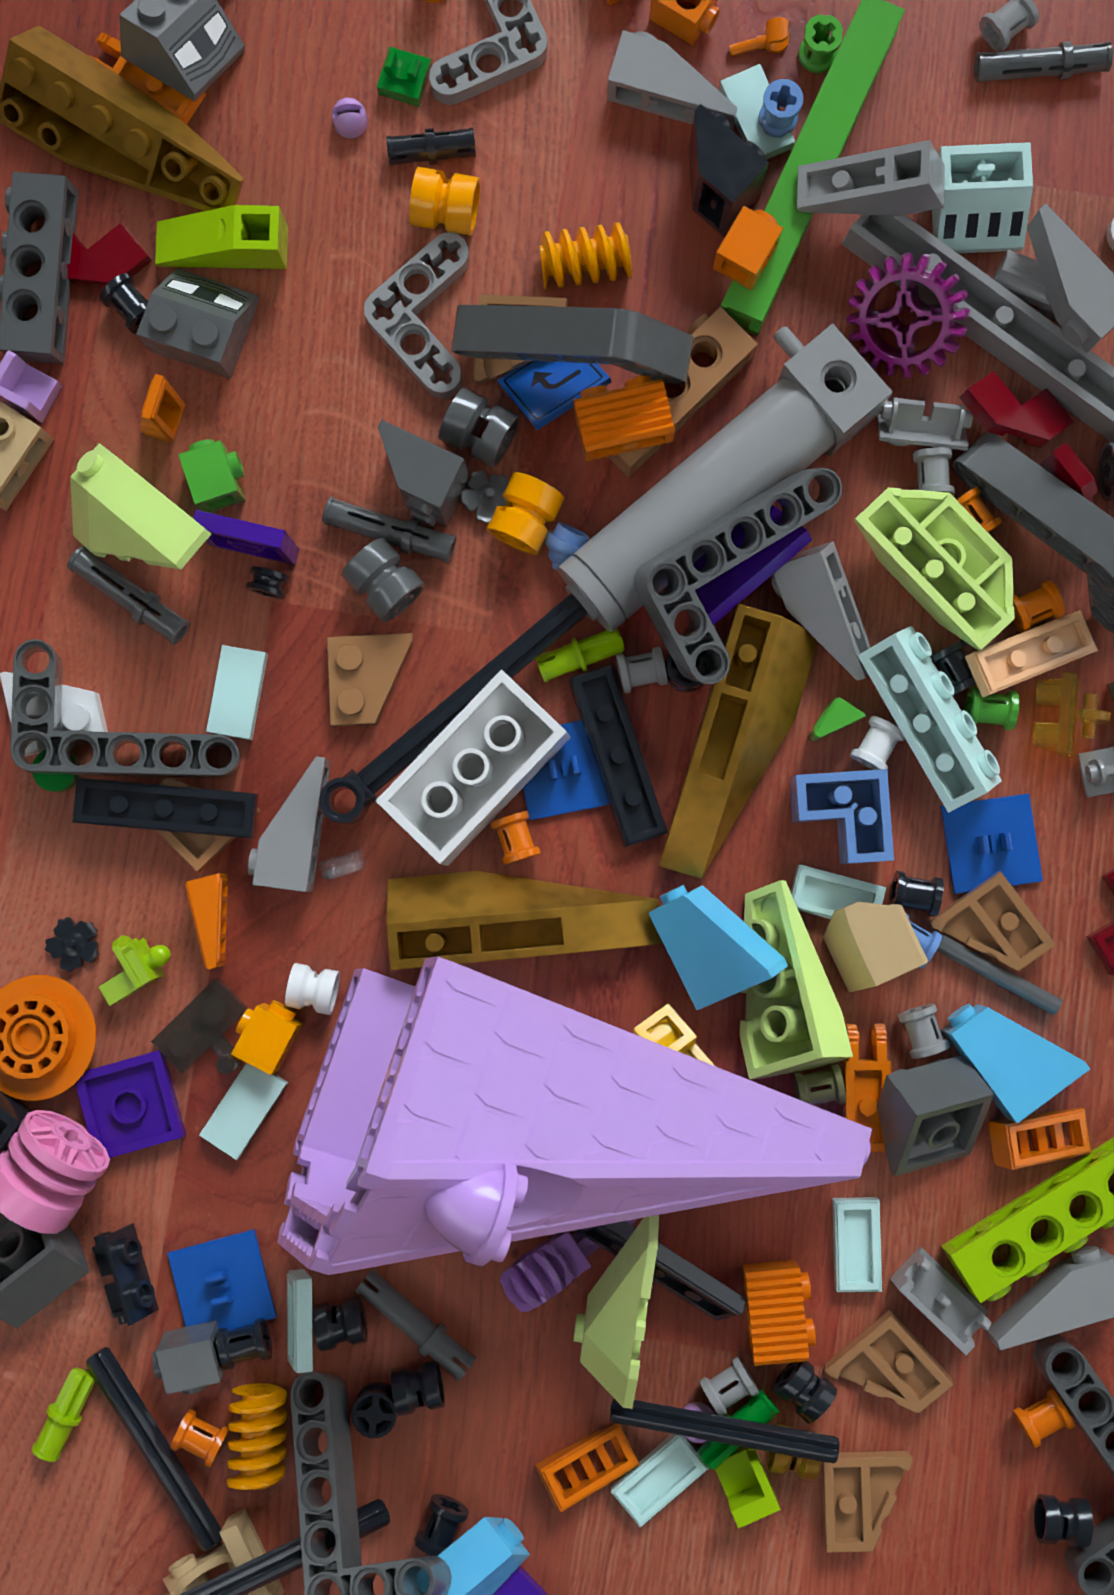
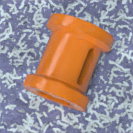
M976 486L958 498L957 501L990 533L1001 525L1003 521L1000 517L992 515L979 497L981 490Z
M1051 580L1041 582L1040 588L1020 597L1013 595L1015 619L1012 623L1019 633L1028 631L1031 625L1053 616L1055 619H1058L1065 615L1064 601L1058 588Z
M528 811L515 813L490 822L491 829L497 830L505 854L502 858L503 865L541 853L539 847L534 846L527 826Z
M1054 1389L1047 1391L1046 1398L1024 1410L1018 1407L1013 1410L1021 1429L1034 1449L1041 1446V1439L1063 1427L1068 1430L1075 1427L1071 1415Z
M189 1409L177 1429L170 1449L177 1451L182 1448L204 1459L205 1466L212 1468L226 1442L230 1430L226 1426L219 1429L197 1418L196 1411Z

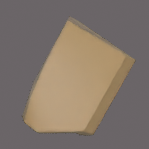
M858 901L834 911L823 937L849 993L876 987L928 962L902 905L898 904L882 905Z

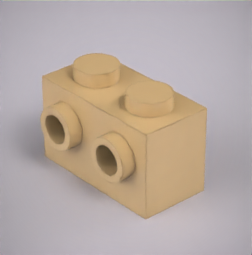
M0 401V508L7 511L55 439L41 427Z

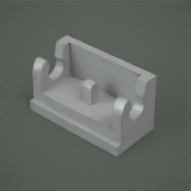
M921 1246L889 1278L898 1290L965 1355L975 1347L974 1340L972 1339L973 1334L979 1328L987 1331L991 1326V1321L985 1316L988 1311Z

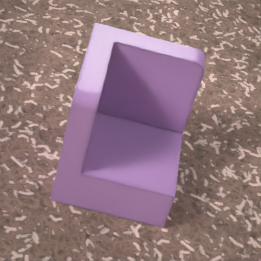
M8 350L0 363V400L4 404L42 423L63 385L54 378L27 365L17 354Z

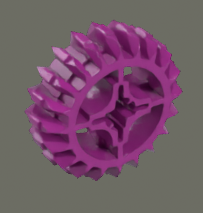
M907 252L902 255L901 268H899L893 256L884 259L885 272L877 265H874L868 270L872 282L860 279L856 283L857 289L864 296L855 295L849 299L848 304L860 310V312L852 313L846 317L847 323L851 325L859 324L860 329L852 332L849 338L851 341H858L863 338L865 345L858 350V353L862 357L870 351L875 355L870 363L873 369H876L883 361L888 362L886 367L887 376H893L898 369V365H902L903 377L910 378L913 375L915 364L922 375H927L931 371L930 359L935 365L942 367L947 362L943 350L955 354L960 347L951 336L964 337L968 329L964 325L955 322V320L966 319L970 315V309L965 307L956 308V303L967 298V291L960 290L954 294L952 293L950 288L960 278L957 274L951 275L946 281L940 277L946 269L947 264L941 261L938 263L933 271L928 270L930 255H922L917 267H914L912 253ZM900 280V290L897 292L895 306L885 307L883 310H874L876 299L884 286L893 281ZM915 281L930 288L937 296L941 307L924 303L919 297L918 286H915ZM906 306L912 308L911 312L915 310L917 316H922L914 320L910 326L903 324L905 319L900 321L899 316H893L899 314ZM933 322H943L937 340L932 345L915 351V341L918 339L919 328L931 325ZM876 325L892 330L897 337V346L901 347V350L888 344L879 334Z

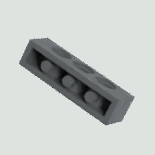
M12 172L11 187L6 189L5 206L9 214L8 231L3 232L1 239L2 253L5 257L4 275H0V301L2 302L0 351L6 354L9 350L17 354L23 361L52 364L65 363L71 281L67 278V264H70L73 232L74 234L76 232L79 191L66 176ZM39 218H45L43 228L31 233L33 223ZM41 260L42 266L40 271L36 275L28 277L29 267L34 262ZM32 305H38L36 316L29 321H24V313L27 308Z

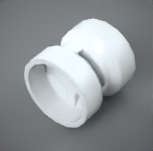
M294 963L288 979L285 1006L301 1009L304 1006L310 1007V1005H313L317 1013L331 1015L337 998L340 972L324 969L318 975L316 971L311 970L310 966Z

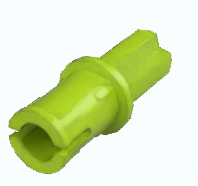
M616 628L613 632L606 630L579 641L574 637L571 639L572 643L540 654L536 661L544 682H547L550 679L582 668L583 672L587 671V665L622 653L625 648L621 634Z
M77 1367L72 1369L56 1402L48 1406L46 1410L48 1418L36 1443L31 1448L32 1453L38 1458L47 1462L59 1460L61 1451L73 1427L78 1426L82 1421L80 1412L95 1383V1379L90 1371Z

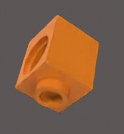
M651 0L649 20L693 46L701 32L708 34L717 21L720 9L716 7L717 0ZM689 2L694 4L696 8L684 9L679 4Z
M743 206L716 252L713 269L752 291L779 244L783 227L779 226L775 218L769 213L762 210L753 211Z

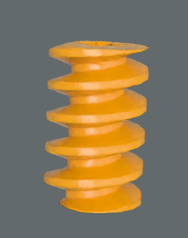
M620 222L613 223L609 237L602 225L595 226L592 239H590L585 227H578L575 241H572L567 229L560 230L557 243L554 242L549 231L543 232L539 251L544 290L547 289L549 276H553L558 287L563 288L566 275L571 274L576 286L581 285L583 274L588 271L593 283L599 282L602 269L606 270L611 281H616L619 267H623L628 279H632L628 236L625 234Z
M270 1383L245 1384L231 1389L232 1393L241 1395L242 1400L230 1403L228 1410L233 1413L242 1414V1418L231 1421L228 1424L230 1431L241 1433V1437L228 1442V1448L241 1452V1455L230 1458L227 1461L229 1469L240 1471V1474L227 1479V1486L238 1490H261L279 1482L286 1473V1467L281 1461L286 1456V1448L282 1442L287 1436V1430L281 1424L287 1418V1411L282 1405L286 1403L288 1394L282 1387Z

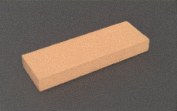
M1079 610L985 647L980 651H975L965 656V659L983 698L1098 651L1082 612Z

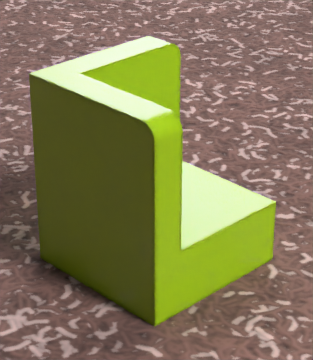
M746 1447L738 1449L715 1469L728 1498L730 1510L738 1529L781 1510L756 1449Z

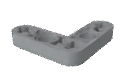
M484 0L498 33L447 55L433 64L430 69L429 80L432 94L437 101L447 105L458 104L537 69L544 63L548 53L547 36L531 0H517L521 3L523 9L514 17H506L498 10L500 4L505 0ZM525 27V35L531 45L535 44V51L529 53L526 48H521L519 30ZM487 54L495 55L501 61L500 67L492 73L482 72L476 66L482 56ZM466 64L470 66L471 76L474 79L472 81H469L468 73H465L464 65ZM449 74L452 79H456L457 86L449 88L446 83H443L442 76Z
M451 232L442 233L435 237L371 293L364 305L365 318L372 331L428 393L440 399L450 398L460 390L463 382L461 368L457 360L416 315L468 269L470 263L468 245L464 238ZM445 248L450 252L458 249V261L453 263L447 259L439 265L443 260L441 251ZM428 261L431 262L433 268L439 265L438 270L441 276L439 279L436 278L432 268L426 264ZM413 274H422L429 279L430 283L425 292L412 294L405 288L406 280ZM397 289L402 299L409 305L404 307L400 300L391 309L392 319L388 321L385 317H381L376 320L378 317L376 308L380 305L386 309L391 307L397 301L395 293H393ZM410 334L420 335L426 341L425 348L417 355L406 354L401 349L402 341ZM431 357H433L434 364L442 372L451 369L449 373L451 383L446 385L444 382L439 381L434 384L436 380L434 372L427 364Z

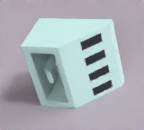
M1031 142L941 146L938 154L945 165L944 208L932 210L933 236L957 253L1008 251V249L1011 251H1022L1025 243L1033 191Z

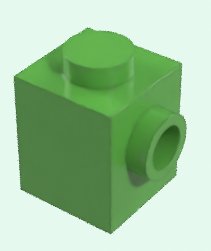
M212 439L201 440L190 445L189 451L178 454L194 504L201 511L210 513L246 501L239 482V478L245 477L240 458L236 451L230 453L221 440L216 442Z

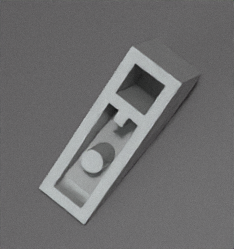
M622 31L608 77V101L693 124L694 111L702 104L711 113L716 111L723 115L730 123L733 131L737 107L667 43L657 40L647 32L631 33Z
M931 140L798 166L797 209L799 212L889 216H902L944 208L945 165Z
M1045 203L1029 223L1027 230L1055 319L1062 327V332L1066 339L1075 346H1081L1088 353L1114 329V273Z
M834 541L798 552L772 575V585L776 595L783 599L786 610L857 681L865 679L868 673L857 655L868 650L871 646Z
M315 757L260 837L258 849L252 848L248 860V875L254 876L252 885L313 892L324 818L320 808L319 797L321 790L329 782L331 767L329 759Z
M1085 1246L1071 1252L1072 1257L1058 1261L990 1326L989 1330H987L988 1338L1001 1351L1114 1318V1256L1103 1248L1099 1249L1097 1246Z

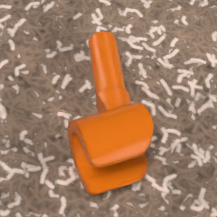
M784 17L769 19L766 22L765 35L729 45L731 56L764 48L771 53L783 52L789 44V21Z

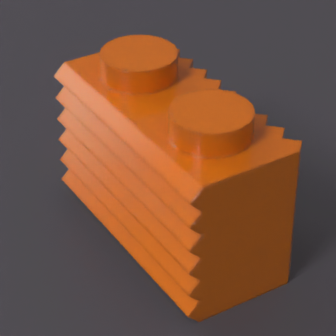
M638 376L627 380L624 383L625 388L607 391L606 386H595L583 390L580 393L581 398L573 399V410L585 461L590 462L594 459L599 460L603 457L607 458L620 453L625 454L629 451L634 452L638 449L673 442L675 427L663 379L651 381L650 376Z
M792 1259L743 1264L742 1275L744 1295L747 1299L746 1315L750 1355L754 1366L809 1361V1347L816 1346V1335L813 1319L805 1318L804 1301L811 1300L808 1272H801L796 1260Z

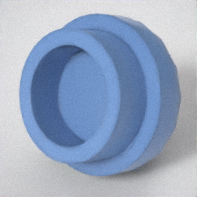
M558 522L554 530L548 531L545 539V545L549 549L548 557L552 561V568L557 570L561 563L588 542L589 536L568 524Z

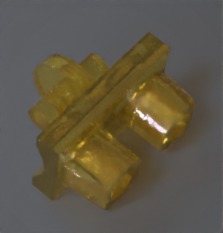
M1063 672L1062 679L1054 678L1037 681L1036 705L1039 707H1060L1059 723L1035 722L1033 746L1048 751H1057L1060 758H1074L1077 722L1082 723V739H1095L1096 723L1110 722V712L1097 710L1098 694H1084L1083 709H1078L1080 679L1077 678V673Z

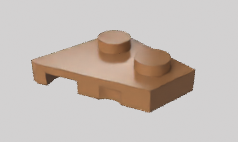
M909 1451L839 1452L836 1463L821 1462L824 1547L827 1553L873 1552L882 1532V1522L886 1516L890 1515L897 1499L895 1492L905 1470L909 1472L912 1466V1456Z

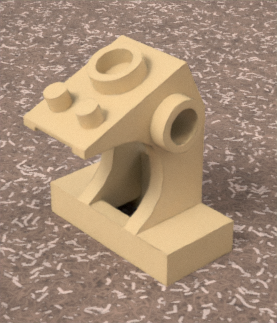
M245 1508L227 1518L220 1531L224 1542L223 1545L198 1558H195L194 1554L186 1555L168 1568L170 1575L163 1578L168 1593L165 1595H180L209 1581L205 1572L220 1564L228 1563L232 1570L266 1553ZM277 1579L247 1595H283L284 1589L280 1580Z

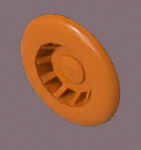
M29 975L16 979L0 989V1091L11 1097L26 1101L45 1100L65 1092L81 1078L92 1060L96 1045V1024L93 1012L84 996L73 985L60 978L49 975ZM38 1002L36 1009L31 1010V1008L34 1006V1003ZM50 1009L55 1012L52 1017L47 1014V1011ZM60 1023L63 1031L62 1034H59L58 1024ZM61 1041V1048L59 1052H56L58 1043ZM49 1058L51 1063L45 1066L43 1062ZM27 1064L32 1065V1073L29 1072Z

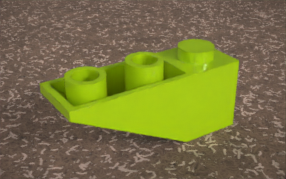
M232 205L157 221L155 265L157 267L287 269L288 225L279 206Z

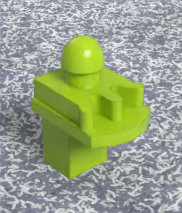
M121 935L112 943V950L124 971L99 986L109 1006L122 1002L163 977L165 973L161 967L170 960V949L164 945H156L149 948L145 938L138 941L137 938L131 939L128 936Z

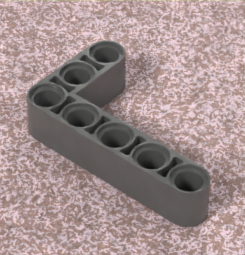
M458 305L451 352L481 359L609 364L640 376H650L651 380L654 381L663 379L664 383L686 384L694 336L642 313L625 309Z
M986 431L968 448V451L965 450L953 462L954 471L971 489L978 486L981 490L980 495L1087 574L1091 613L1105 629L1114 633V518L998 435Z
M829 468L798 471L648 560L638 568L634 577L636 592L678 670L684 677L703 684H715L727 675L730 667L728 653L695 590L837 504L842 495V483L836 472ZM813 478L817 480L820 486V494L815 501L812 500L808 492L809 484ZM775 501H778L782 507V517L777 524L770 517V508ZM737 523L742 526L745 533L744 540L738 548L731 540V531ZM700 546L704 549L707 557L704 567L697 571L692 563V554ZM662 569L667 574L668 585L665 591L657 594L652 582L654 575ZM685 610L689 617V626L683 633L678 634L675 630L674 620L680 611ZM706 650L710 656V665L703 673H699L696 668V659L702 651Z
M37 639L27 640L16 649L13 658L10 750L15 764L23 770L40 775L226 778L234 774L239 768L241 762L240 751L233 740L223 735L61 731L63 666L60 656L49 644ZM37 652L47 653L50 660L48 667L41 673H30L27 666L29 658ZM34 697H45L48 702L47 712L40 718H29L26 712L28 702ZM34 741H43L47 750L45 758L38 764H29L25 759L27 746ZM88 742L92 745L94 751L92 759L85 765H75L71 759L72 749L78 743ZM127 743L138 745L140 749L138 761L132 766H121L117 761L119 748ZM173 744L182 745L186 749L187 754L183 764L174 768L165 766L162 760L163 751ZM223 745L231 749L232 760L224 768H213L208 764V753L213 747Z
M1052 1335L1040 1339L1033 1351L1036 1366L1051 1388L1059 1395L1069 1414L1114 1477V1444L1105 1446L1107 1436L1114 1431L1113 1397L1084 1355L1064 1337ZM1061 1352H1068L1067 1363L1058 1370H1052L1051 1363L1053 1358ZM1088 1391H1094L1093 1402L1089 1406L1079 1408L1078 1402L1080 1397ZM1114 1513L1093 1527V1536L1088 1548L1070 1545L1065 1553V1565L1069 1573L1087 1595H1112L1114 1593ZM1100 1561L1099 1567L1094 1573L1084 1575L1085 1568L1090 1563Z
M305 1372L300 1374L291 1387L290 1397L305 1595H330V1586L333 1581L338 1585L340 1595H375L373 1581L377 1574L384 1582L383 1595H446L451 1586L452 1575L447 1563L438 1556L428 1555L362 1565L346 1385L342 1378L334 1373ZM321 1383L324 1389V1396L318 1405L315 1401L314 1393L317 1385ZM324 1430L328 1438L326 1450L321 1453L318 1447V1438ZM326 1480L329 1481L332 1488L331 1497L327 1503L322 1496V1486ZM329 1530L333 1532L336 1539L335 1549L332 1554L328 1551L325 1543ZM421 1567L425 1569L430 1579L429 1588L426 1593L422 1592L417 1584V1574Z

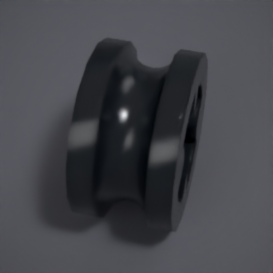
M251 566L250 573L253 574V580L246 583L245 588L247 590L271 598H285V592L282 591V587L284 584L289 583V576L271 569Z

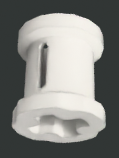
M871 716L868 721L871 726L860 747L851 751L850 757L871 770H888L886 762L898 741H904L905 737L896 725L877 716Z

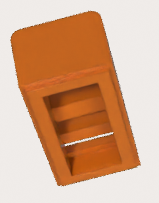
M155 374L151 380L141 411V433L172 444V441L175 440L186 404L162 375Z
M218 873L186 881L185 888L204 966L207 970L225 966L228 903L227 874Z
M1079 1107L1030 1114L1019 1123H1015L1007 1118L989 1121L988 1123L993 1160L995 1165L1014 1170L1091 1153L1085 1108ZM1063 1122H1067L1071 1145L1065 1146L1062 1129ZM1045 1126H1049L1052 1148H1048ZM1031 1129V1136L1034 1149L1031 1151L1029 1148L1027 1130Z
M613 1423L535 1464V1468L552 1503L562 1512L640 1464L620 1424ZM608 1440H611L621 1460L615 1464L612 1463L603 1445ZM593 1449L604 1468L598 1473L587 1454ZM577 1459L587 1476L582 1481L579 1480L571 1464ZM560 1469L563 1470L570 1484V1487L564 1490L555 1474Z

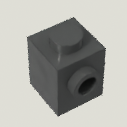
M217 1320L163 1333L156 1351H153L152 1365L156 1378H162L166 1395L180 1391L183 1394H193L205 1389L208 1385L221 1382L225 1369L221 1365L217 1351L216 1334L219 1329Z

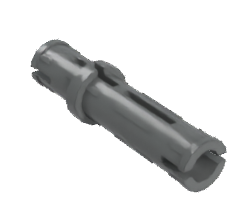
M1071 41L1060 42L1058 47L1003 52H978L975 55L974 77L976 83L993 80L1056 75L1059 79H1069L1072 74L1109 72L1113 61V47L1110 41L1087 45H1072Z
M329 497L322 516V522L325 525H332L373 539L384 537L389 544L400 547L402 553L409 555L414 551L449 563L456 546L457 538L455 535H448L420 526L419 520L410 518L407 522L374 510L337 500L334 497Z
M85 546L79 547L69 558L67 568L70 571L78 574L104 595L132 614V620L140 625L147 624L168 639L173 645L179 643L188 632L190 622L161 603V597L153 591L146 592L122 573L91 553ZM98 574L103 575L105 578H107V579L110 580L112 583H114V584L117 585L119 588H121L122 591L119 590L118 588H116L114 585H112L110 582H108L107 580H105L103 577H101V576L98 575Z
M373 1268L365 1278L379 1292L373 1291L363 1281L354 1292L359 1293L403 1331L405 1335L420 1347L417 1350L424 1357L429 1354L458 1382L466 1372L452 1358H458L464 1365L470 1368L477 1357L471 1355L445 1333L447 1330L445 1325L441 1322L436 1325Z

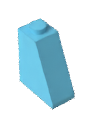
M684 885L679 886L661 895L660 899L663 905L648 912L696 1010L767 981L788 967L785 958L703 885L689 892L686 891Z
M966 1004L954 1011L948 1017V1021L951 1024L941 1030L958 1054L966 1057L994 1093L992 1100L1003 1115L1015 1123H1019L1090 1070L1085 1061L989 1007L976 1004L974 1007Z
M484 1517L438 1555L447 1563L452 1575L451 1586L446 1595H493L527 1559L530 1554L521 1543L524 1537L512 1521L507 1518ZM422 1568L417 1574V1584L420 1590L426 1593L429 1588L430 1579L428 1573Z

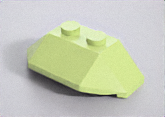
M888 487L854 519L878 561L941 626L978 651L982 650L1015 619L1012 557L950 493L901 490V488Z

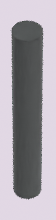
M942 935L937 952L1052 1015L1059 1011L1062 999L949 937Z

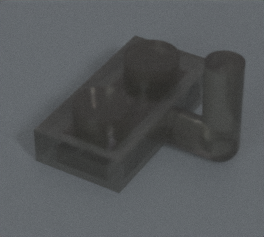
M215 978L151 1042L181 1073L186 1072L209 1049L219 1057L216 1062L217 1070L222 1074L231 1073L242 1066L243 1060L231 1055L234 1046L223 1035L243 1016L248 1007L220 978Z

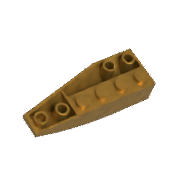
M36 26L9 39L0 83L1 124L68 165L203 211L237 204L244 178L213 147L152 97L116 72L41 26Z
M738 603L733 612L724 642V647L730 659L729 671L720 682L711 686L659 862L660 867L700 879L704 876L795 721L818 643L805 628L783 616Z
M482 871L388 879L387 934L390 969L419 968L423 966L425 958L437 956L457 964L663 944L648 913L659 907V899Z

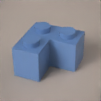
M887 769L804 774L789 778L792 823L836 820L840 864L894 860Z

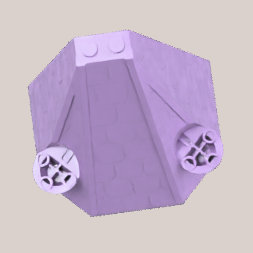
M438 956L425 958L416 986L365 968L355 969L295 1140L293 1155L298 1156L297 1164L302 1165L301 1174L291 1172L289 1176L284 1204L290 1206L285 1223H282L277 1243L308 1269L326 1275L458 1251L463 1252L466 1262L477 1266H484L490 1260L502 1262L507 1255L510 1242L860 1178L863 1165L867 1162L871 1151L869 1140L872 1129Z

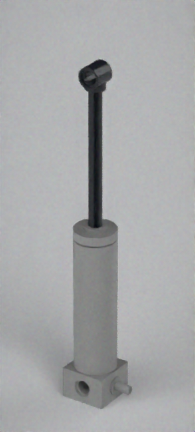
M833 323L806 346L798 340L788 327L779 329L774 335V340L791 359L783 365L777 383L557 567L559 574L567 584L565 589L569 596L357 773L354 769H351L342 778H335L329 781L321 790L319 797L320 808L323 814L331 821L345 825L355 824L362 820L368 813L369 807L378 799L375 793L410 765L501 669L512 679L585 616L592 621L597 620L607 631L613 632L626 621L625 619H628L643 606L634 586V577L641 565L792 474L806 469L825 452L832 456L877 418L891 396L892 390ZM737 523L732 530H734L739 524ZM699 546L694 550L692 563L705 554L702 547ZM662 569L653 577L652 585L657 594L668 585L667 574ZM344 789H350L356 797L355 807L346 814H340L334 805L335 796Z

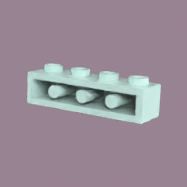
M910 626L894 633L857 656L949 813L988 793L1002 781L998 775L1000 767L994 755L988 750L984 751L977 739V727L972 717L966 711H961L952 696L954 695V687L950 679L944 672H939L930 658L932 651L928 641L921 633L915 632L914 628Z

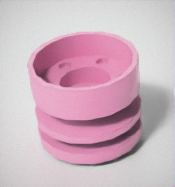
M35 1110L27 1113L18 1131H15L8 1144L9 1149L0 1153V1213L14 1223L42 1234H57L66 1229L82 1206L84 1195L93 1190L97 1179L102 1177L108 1168L110 1158L106 1148L99 1140L89 1134L85 1127L66 1116L44 1110Z

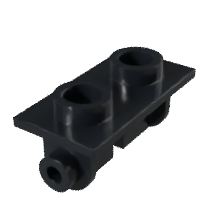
M134 1223L114 1232L107 1231L94 1236L95 1245L91 1248L95 1254L101 1277L113 1274L115 1281L104 1285L112 1318L117 1317L119 1325L127 1323L130 1326L159 1310L154 1287L150 1281L142 1253V1246L138 1240Z

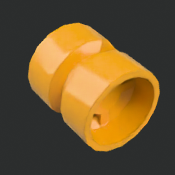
M417 167L410 195V225L435 229L439 223H443L447 232L472 236L480 201V177L454 173L449 180L446 179L444 171Z
M515 472L512 474L503 493L506 505L496 507L486 529L492 536L505 544L525 553L538 555L548 534L545 523L555 520L565 498L558 490L530 475Z

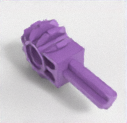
M636 1219L627 1220L626 1222L632 1225ZM568 1231L557 1233L546 1242L539 1244L524 1254L502 1273L500 1282L505 1289L504 1293L519 1311L529 1312L550 1300L570 1284L573 1279L590 1268L591 1265L586 1258L601 1247L577 1231L571 1235Z

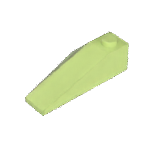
M100 443L94 450L87 452L81 457L76 471L70 476L73 536L95 556L105 558L107 554H111L120 560L129 562L131 558L142 559L148 565L181 570L211 535L203 526Z
M780 880L746 893L744 922L780 953L788 964V967L773 978L741 991V993H746L745 1020H740L739 1036L749 1080L814 1069L853 1057L843 1013L786 881Z
M659 1215L643 1218L588 1294L585 1314L576 1313L573 1342L582 1343L580 1363L623 1408H633L640 1369V1360L638 1359L641 1341H644L647 1306L651 1296L658 1249Z

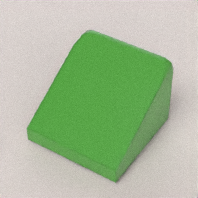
M841 697L835 698L828 704L809 732V739L813 742L861 720L866 714Z

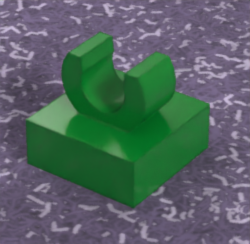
M389 46L376 86L378 95L420 107L432 67L431 59Z

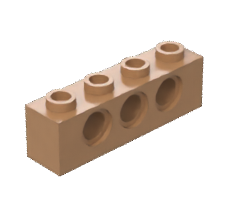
M721 307L710 317L706 313L701 315L687 332L694 336L686 384H677L683 391L679 397L668 398L675 433L754 358L758 344ZM696 353H706L712 357L714 363L709 367H699L694 364L691 357ZM664 444L638 449L634 452L629 451L625 454L620 453L608 458L630 478Z

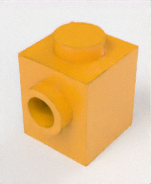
M275 1000L270 1005L266 1003L259 1004L254 1010L248 1008L236 1027L235 1032L241 1036L231 1055L269 1075H273L280 1070L304 1023L294 1018L297 1013L294 1009L286 1007L285 1004Z

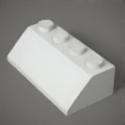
M501 669L382 793L376 802L439 864L449 866L571 737L564 728Z

